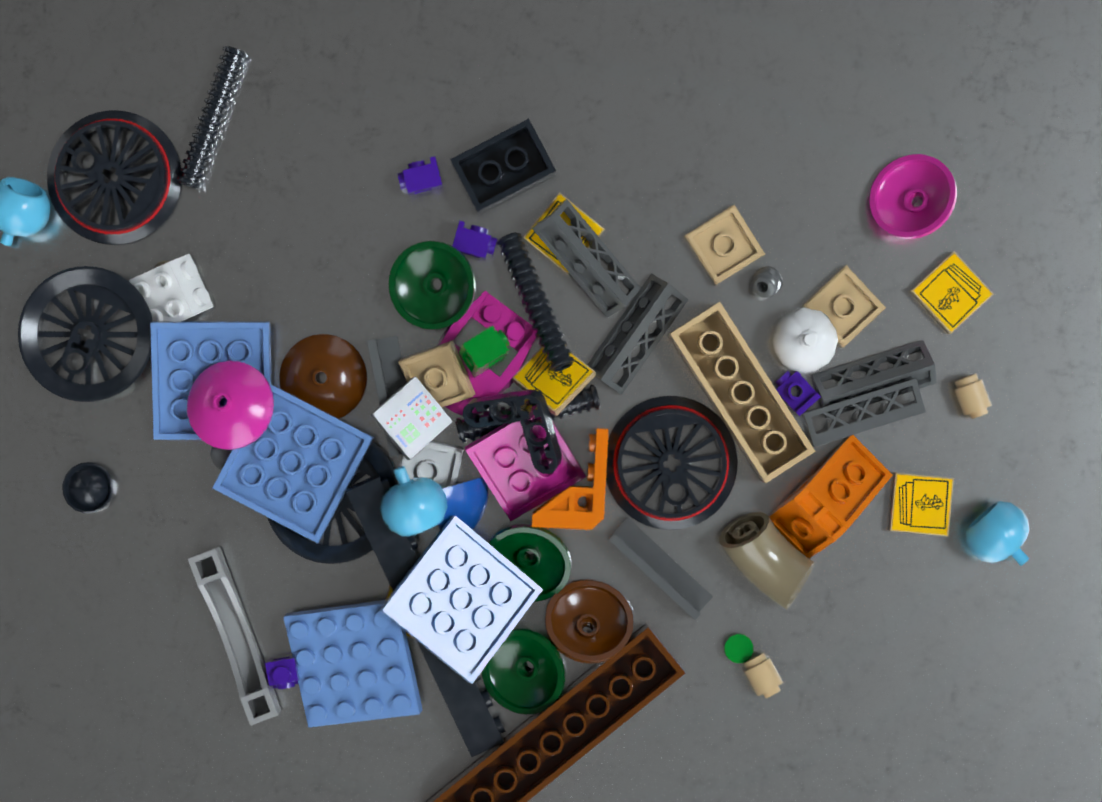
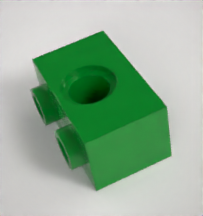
M492 325L463 343L459 355L473 377L476 378L505 359L509 352L507 346L510 343L503 331H496Z

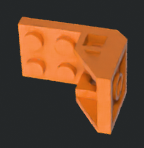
M595 428V434H589L588 451L594 452L593 463L587 464V481L592 482V486L572 485L549 499L532 512V527L592 530L604 519L609 429ZM580 497H586V506L578 505Z
M854 435L848 436L813 476L804 481L770 513L769 518L787 541L810 559L835 542L849 529L893 474Z

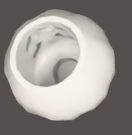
M805 307L792 310L787 315L781 317L776 325L772 342L774 351L784 366L790 370L806 374L816 372L830 363L835 355L838 337L835 327L826 314L822 311L811 310Z

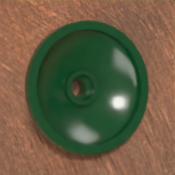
M424 241L414 244L398 256L391 268L389 294L397 312L406 321L423 329L448 327L459 321L467 313L474 300L476 282L473 269L467 258L458 249L447 243ZM435 278L441 281L440 289H436L433 286Z
M528 524L513 525L502 529L489 541L493 548L543 589L534 602L553 597L555 593L558 594L567 584L572 568L571 556L563 541L551 531L542 527H532V525Z
M515 628L511 631L481 671L485 687L492 698L505 709L524 715L540 713L555 703L560 697L565 684L563 660L555 646L541 634L522 628ZM527 661L533 664L534 669H531L527 665Z

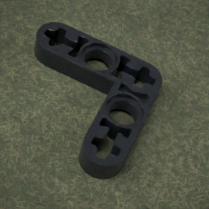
M529 389L477 397L464 407L463 418L472 427L479 428L521 422L532 463L538 472L543 474L553 473L561 464V450L546 399L541 392ZM528 400H530L532 404L536 403L537 407L534 410L531 405H526V402ZM499 402L507 403L510 406V415H504L498 410L497 405ZM474 408L478 412L486 411L489 408V411L485 412L481 417L477 413L473 414L472 412ZM533 426L543 427L546 431V437H536L532 430ZM544 454L547 458H552L553 461L550 464L548 460L542 459Z

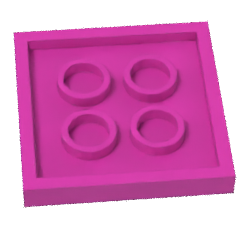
M521 422L503 424L465 447L468 456L510 521L586 478L585 472L554 423L553 426L561 450L562 461L557 469L550 474H543L535 469ZM533 426L532 430L536 437H546V431L543 427ZM545 454L542 456V459L548 460L549 464L553 461L552 458H547Z

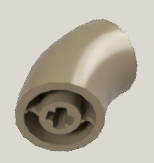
M753 512L738 517L728 524L719 537V544L740 572L761 592L786 610L800 593L815 565L814 561L806 557L787 541L775 527L769 516L763 512Z

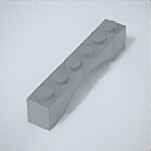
M221 547L189 558L188 562L197 586L207 603L223 641L234 674L239 697L250 726L278 716L282 711L273 686H269L265 664Z

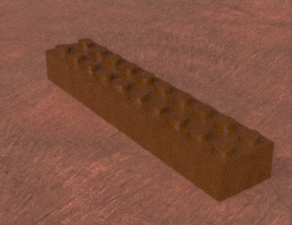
M646 624L630 637L629 642L615 657L596 664L565 689L555 703L544 711L533 715L503 740L504 743L491 749L427 802L529 801L686 674L685 671Z

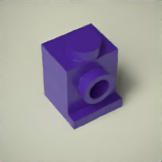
M430 157L431 163L426 165L424 160L407 164L408 169L397 173L401 190L407 189L409 196L443 188L436 157Z
M459 220L452 246L462 254L486 260L488 254L493 255L498 238L488 235V229L480 226L471 225L470 229L465 228L466 223Z
M787 370L775 381L778 385L776 387L777 392L795 416L802 415L821 398L818 392L811 387L798 371L790 373ZM795 385L801 389V394L798 397H794L791 394V388Z
M289 655L268 659L265 662L269 686L280 690L291 688L298 684L300 679L295 657Z

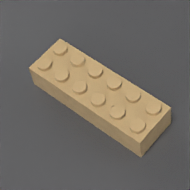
M718 302L668 334L763 483L769 482L816 452L721 302Z

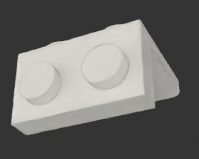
M190 254L174 259L129 280L146 300L153 321L181 322L213 308L209 293L204 287Z

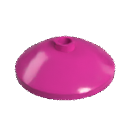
M923 154L903 156L888 164L876 177L870 192L871 213L877 224L894 237L916 239L927 236L939 229L952 214L957 199L956 182L947 166L932 156ZM917 201H923L921 206L914 207Z
M239 361L220 362L204 370L193 383L187 400L189 422L197 436L205 443L225 450L240 449L255 442L267 429L274 409L273 393L267 379L256 368ZM226 397L227 404L221 408L220 400Z

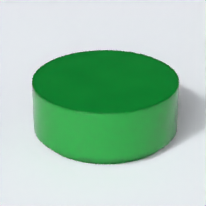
M735 633L725 640L724 653L730 661L744 663L751 658L754 647L752 641L746 635Z

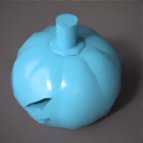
M6 177L0 180V231L3 232L0 243L11 246L15 235L19 237L32 236L45 227L50 216V201L45 191L37 184L21 178Z
M405 466L396 468L394 473L399 484L389 489L383 496L380 506L382 518L388 527L401 536H410L428 530L442 522L448 507L446 494L441 486L431 478L415 477L410 479Z
M997 501L977 517L966 529V543L972 554L981 561L995 563L1003 561L1011 555L1022 566L1029 560V557L1020 549L1029 533L1028 518L1023 510L1013 503Z

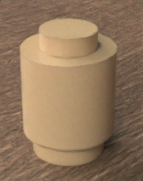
M976 373L954 381L956 385L954 391L964 416L970 414L971 418L974 419L988 413L987 408L992 406L982 379L979 380Z
M764 652L743 663L746 668L744 672L757 696L763 694L766 699L781 691L779 685L783 681L770 657L766 658Z

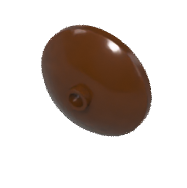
M317 334L300 340L287 352L281 364L279 383L281 390L340 419L352 412L362 400L367 386V369L362 356L351 343L334 335ZM319 372H324L327 375V380L324 383H319L316 380Z
M581 580L566 585L558 594H554L547 606L545 628L551 643L564 656L582 663H600L615 657L629 642L633 630V614L627 600L615 588L599 581ZM589 627L592 632L586 633L582 628Z

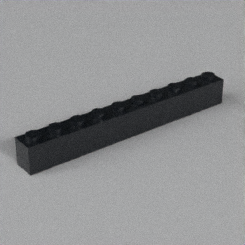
M376 474L348 487L346 493L384 574L394 591L419 559L415 549L419 548V545L414 535L401 536L393 532L383 520L380 506L383 496L389 491L391 485L387 478L382 480L380 475ZM417 641L471 757L504 743L502 733L506 732L499 715L493 717L489 707L494 706L487 690L481 691L477 681L481 680L480 674L472 684L468 683Z

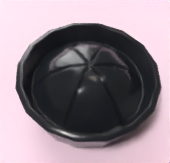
M92 462L80 463L72 467L65 475L62 483L63 496L67 504L75 511L95 513L103 509L110 502L113 494V480L108 471L101 465Z

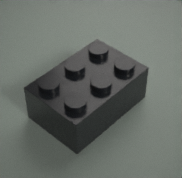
M530 119L450 159L478 215L556 175V169Z

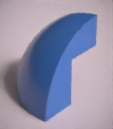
M483 477L442 488L446 494L448 508L442 522L437 524L440 530L452 515L457 516L472 530L476 528L485 513L489 496V487Z

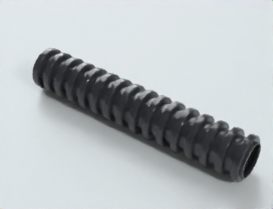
M224 46L222 49L224 55L219 57L222 61L216 66L218 72L213 74L215 80L210 83L212 89L207 91L209 97L204 100L206 106L201 108L202 116H198L200 123L195 125L196 133H192L194 139L193 142H189V146H191L190 151L186 150L185 154L188 156L187 159H183L184 168H180L181 176L176 178L179 183L194 189L202 188L200 182L205 180L203 174L204 171H208V167H206L207 162L211 163L210 154L215 152L212 148L213 145L216 146L218 143L215 141L216 137L221 135L218 131L224 126L222 120L227 118L225 112L230 109L228 103L233 101L231 95L236 92L234 86L239 84L237 78L242 75L240 69L245 67L244 59H248L246 52L231 46Z
M510 233L500 238L497 242L498 247L502 248L500 253L502 256H505V264H509L507 267L508 271L513 273L511 279L516 281L514 286L516 289H519V297H523L521 302L523 305H526L525 312L530 314L528 317L529 321L534 323L532 325L533 330H537L535 336L540 338L539 345L544 347L542 352L548 356L546 362L551 364L549 367L550 371H562L572 366L575 360L569 356L571 350L566 349L568 343L562 339L564 334L559 332L560 325L555 323L557 317L552 315L554 310L548 306L550 301L545 299L547 294L541 290L543 284L538 282L540 277L534 273L536 268L531 266L533 261L527 257L529 251L524 249L526 244L524 241H521V233Z
M591 384L590 388L585 389L584 387L557 416L550 412L552 421H555V417L563 419L564 415L567 414L571 417L575 412L578 415L582 414L583 410L591 412V408L599 410L601 405L596 386L594 387V384ZM528 400V403L526 404L531 405L532 407L536 405V403L532 404L530 400ZM503 406L499 410L504 415L511 414V408L505 409V406ZM460 417L456 418L455 421L459 439L462 443H466L467 439L475 441V437L481 438L503 425L477 428L468 425Z

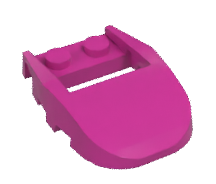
M484 291L472 303L467 313L459 321L450 325L445 330L437 346L452 340L454 341L472 317L487 329L493 325L496 331L502 330L510 346L517 350L518 353L500 377L488 369L474 378L462 360L475 395L445 406L463 416L464 407L472 399L502 394L512 385V377L521 369L536 339L535 334L537 330H533L530 323L487 291ZM455 344L456 349L459 353L461 348ZM474 408V409L472 410L473 414H474V413H478V414H481V413H482V412H478V411L476 410V408Z

